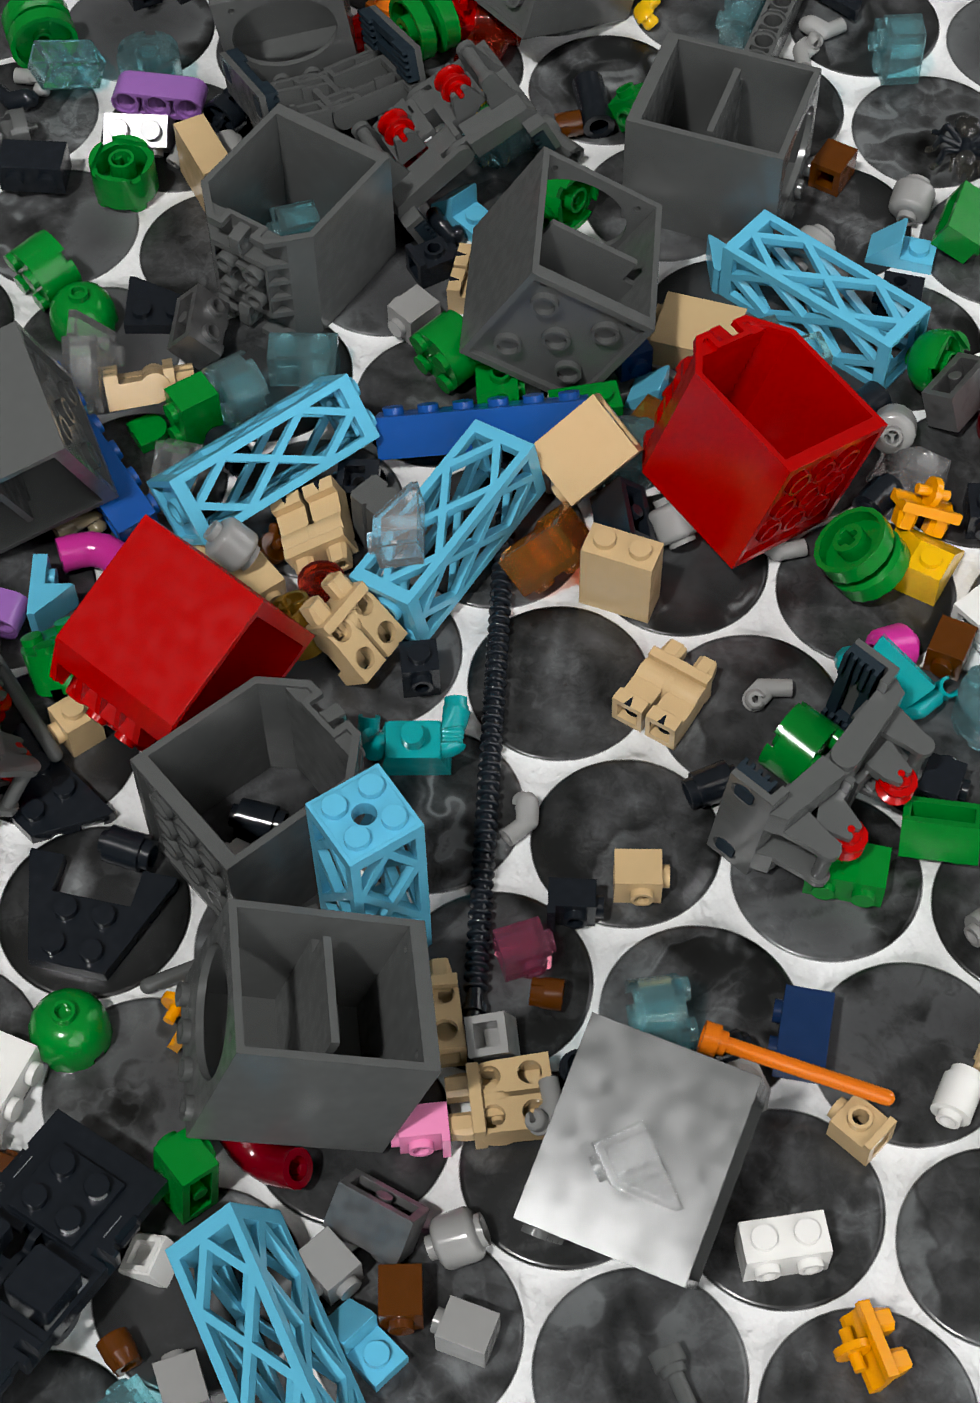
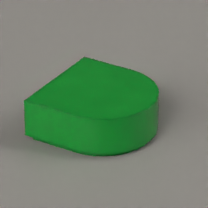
M147 414L126 423L129 434L143 454L160 447L168 439L167 424L161 416Z

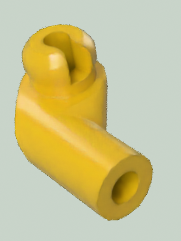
M641 0L634 8L633 15L639 25L642 24L645 30H651L659 22L658 17L653 12L661 3V0Z

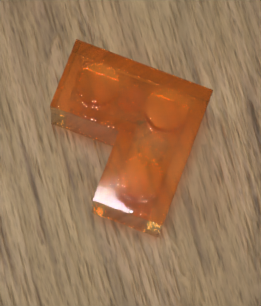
M566 500L538 519L531 533L504 550L498 563L524 597L533 591L540 594L555 582L554 577L563 571L568 575L580 567V551L589 530Z

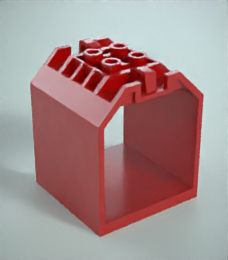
M743 315L732 321L731 326L739 334L733 336L718 325L695 337L693 341V355L685 357L676 366V375L673 381L662 393L663 400L655 413L654 428L647 430L643 436L642 473L731 569L826 521L888 425L795 329L749 315Z
M145 514L57 634L49 677L60 684H64L68 677L73 674L74 676L65 692L76 702L89 707L85 713L91 719L102 726H109L116 731L114 736L128 747L132 749L135 747L142 752L254 676L285 678L315 635L203 552Z

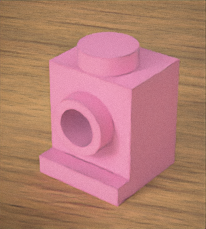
M447 1101L418 1104L391 1140V1148L400 1147V1154L409 1153L414 1157H424L432 1154L434 1151L442 1150L443 1158L451 1157Z

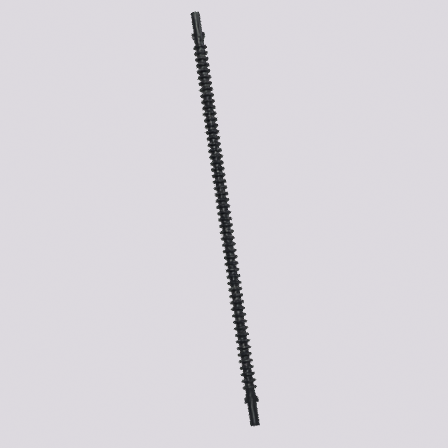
M503 451L501 468L506 469L515 456ZM513 490L512 500L516 493V490ZM503 496L496 509V523L494 526L501 524ZM515 532L511 534L493 557V565L491 567L493 572L491 574L492 582L490 583V588L492 589L490 591L491 599L489 600L491 607L489 608V626L487 627L489 634L487 635L488 643L486 649L488 651L485 654L487 661L485 662L486 670L484 676L486 679L484 680L485 688L483 690L485 697L482 699L484 704L482 713L484 715L481 717L483 724L481 726L482 734L480 741L482 743L479 745L481 751L479 760L481 762L478 764L480 771L477 774V778L480 781L477 783L479 790L476 793L478 800L475 806L478 810L475 812L477 820L474 822L476 830L473 832V836L476 839L473 841L475 849L472 851V856L475 859L471 862L474 869L471 871L473 879L470 881V886L472 890L469 892V896L472 899L469 901L471 910L468 912V917L471 920L467 923V927L470 930L467 932L469 941L466 943V948L469 951L465 954V958L468 961L464 965V968L468 971L464 974L466 983L463 985V990L467 993L466 1000L462 1004V1014L465 1017L485 1014L487 1007L484 1003L483 994L488 991V986L485 984L488 981V975L485 972L489 970V965L486 962L490 959V955L486 951L490 949L488 940L491 938V933L488 930L492 927L491 922L488 920L492 918L490 910L493 907L491 899L494 896L491 889L494 887L492 879L495 877V873L492 869L495 868L493 859L496 857L494 849L497 847L495 842L497 832L495 830L498 827L496 819L499 816L496 810L499 808L497 800L500 798L498 793L500 784L498 781L501 779L499 773L501 764L499 762L502 760L500 753L503 750L501 745L503 736L501 734L504 732L502 724L504 723L503 715L505 713L503 706L506 703L504 699L506 690L504 688L507 685L505 679L507 677L506 669L508 668L506 661L508 659L507 651L509 650L507 643L509 642L508 634L510 627L508 625L511 622L509 616L511 615L510 607L512 605L510 599L513 588L511 582L514 571L512 565L515 554L513 549L515 547Z

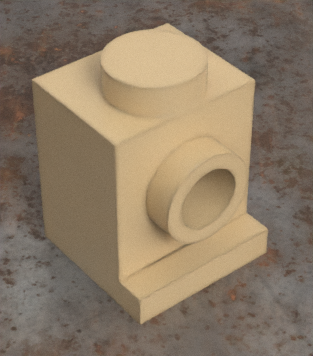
M853 1095L848 1101L842 1096L833 1104L827 1114L831 1120L829 1121L826 1134L866 1167L892 1138L897 1121L892 1116L886 1117L863 1098ZM853 1117L860 1121L862 1125L855 1123Z

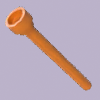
M706 1020L701 1031L696 1052L713 1058L715 1054L723 1056L724 1053L884 1106H890L895 1101L894 1092L887 1088L730 1037V1032L723 1030V1025Z

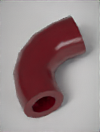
M219 1140L228 1156L241 1170L262 1184L279 1189L301 1190L311 1179L313 1162L311 1155L303 1147Z

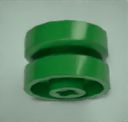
M10 0L3 8L1 16L3 31L12 57L20 67L48 72L67 64L76 54L79 44L78 35L64 0Z
M390 0V19L421 47L423 61L434 57L436 51L443 53L457 47L460 43V22L451 0Z
M862 506L846 510L834 517L818 536L813 554L817 566L832 580L836 588L849 600L856 602L875 600L890 592L902 580L910 561V552L907 544L892 529L891 524L876 509Z

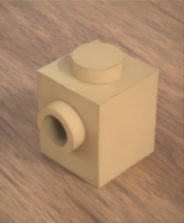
M68 695L47 708L51 724L47 725L58 745L63 743L75 758L107 738L104 727L85 713L89 707L76 702Z
M614 849L613 903H632L636 906L661 903L662 888H670V864H662V849Z

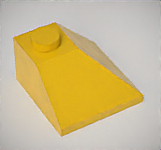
M895 527L894 531L900 535L908 546L910 561L902 580L893 589L934 607L965 551L915 529L908 531Z

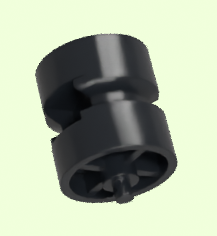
M227 87L204 106L205 117L216 133L226 129L239 133L246 127V124L251 123L248 115L228 93Z

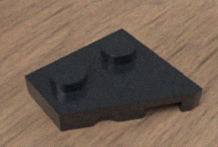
M130 276L124 317L125 334H170L177 298L181 294L138 277Z

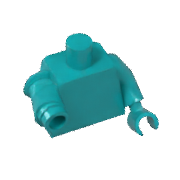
M885 633L874 645L873 649L900 668L896 679L904 690L905 695L899 707L913 721L925 718L943 702L958 695V688L950 693H947L943 688V683L950 678L949 676L934 682ZM850 646L842 647L836 653L834 664L837 670L844 653Z
M449 695L444 698L442 722L387 721L380 732V715H375V718H368L359 714L357 729L361 732V744L365 751V757L371 761H379L380 766L388 776L451 775L452 757L460 754L466 748V744L463 743L464 731L471 712L467 705V697Z

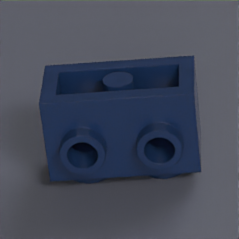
M786 984L783 999L775 998L771 1022L779 1024L778 1036H769L767 1049L826 1068L835 992ZM775 1069L772 1070L773 1077L818 1084Z

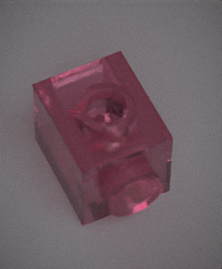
M539 916L493 930V950L505 982L522 977L531 979L551 969L552 953L557 951L556 943L550 928L543 929Z

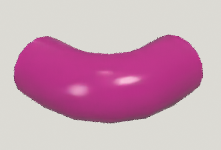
M95 531L72 533L55 538L57 551L65 573L89 567L99 568L104 571L125 543L111 534Z

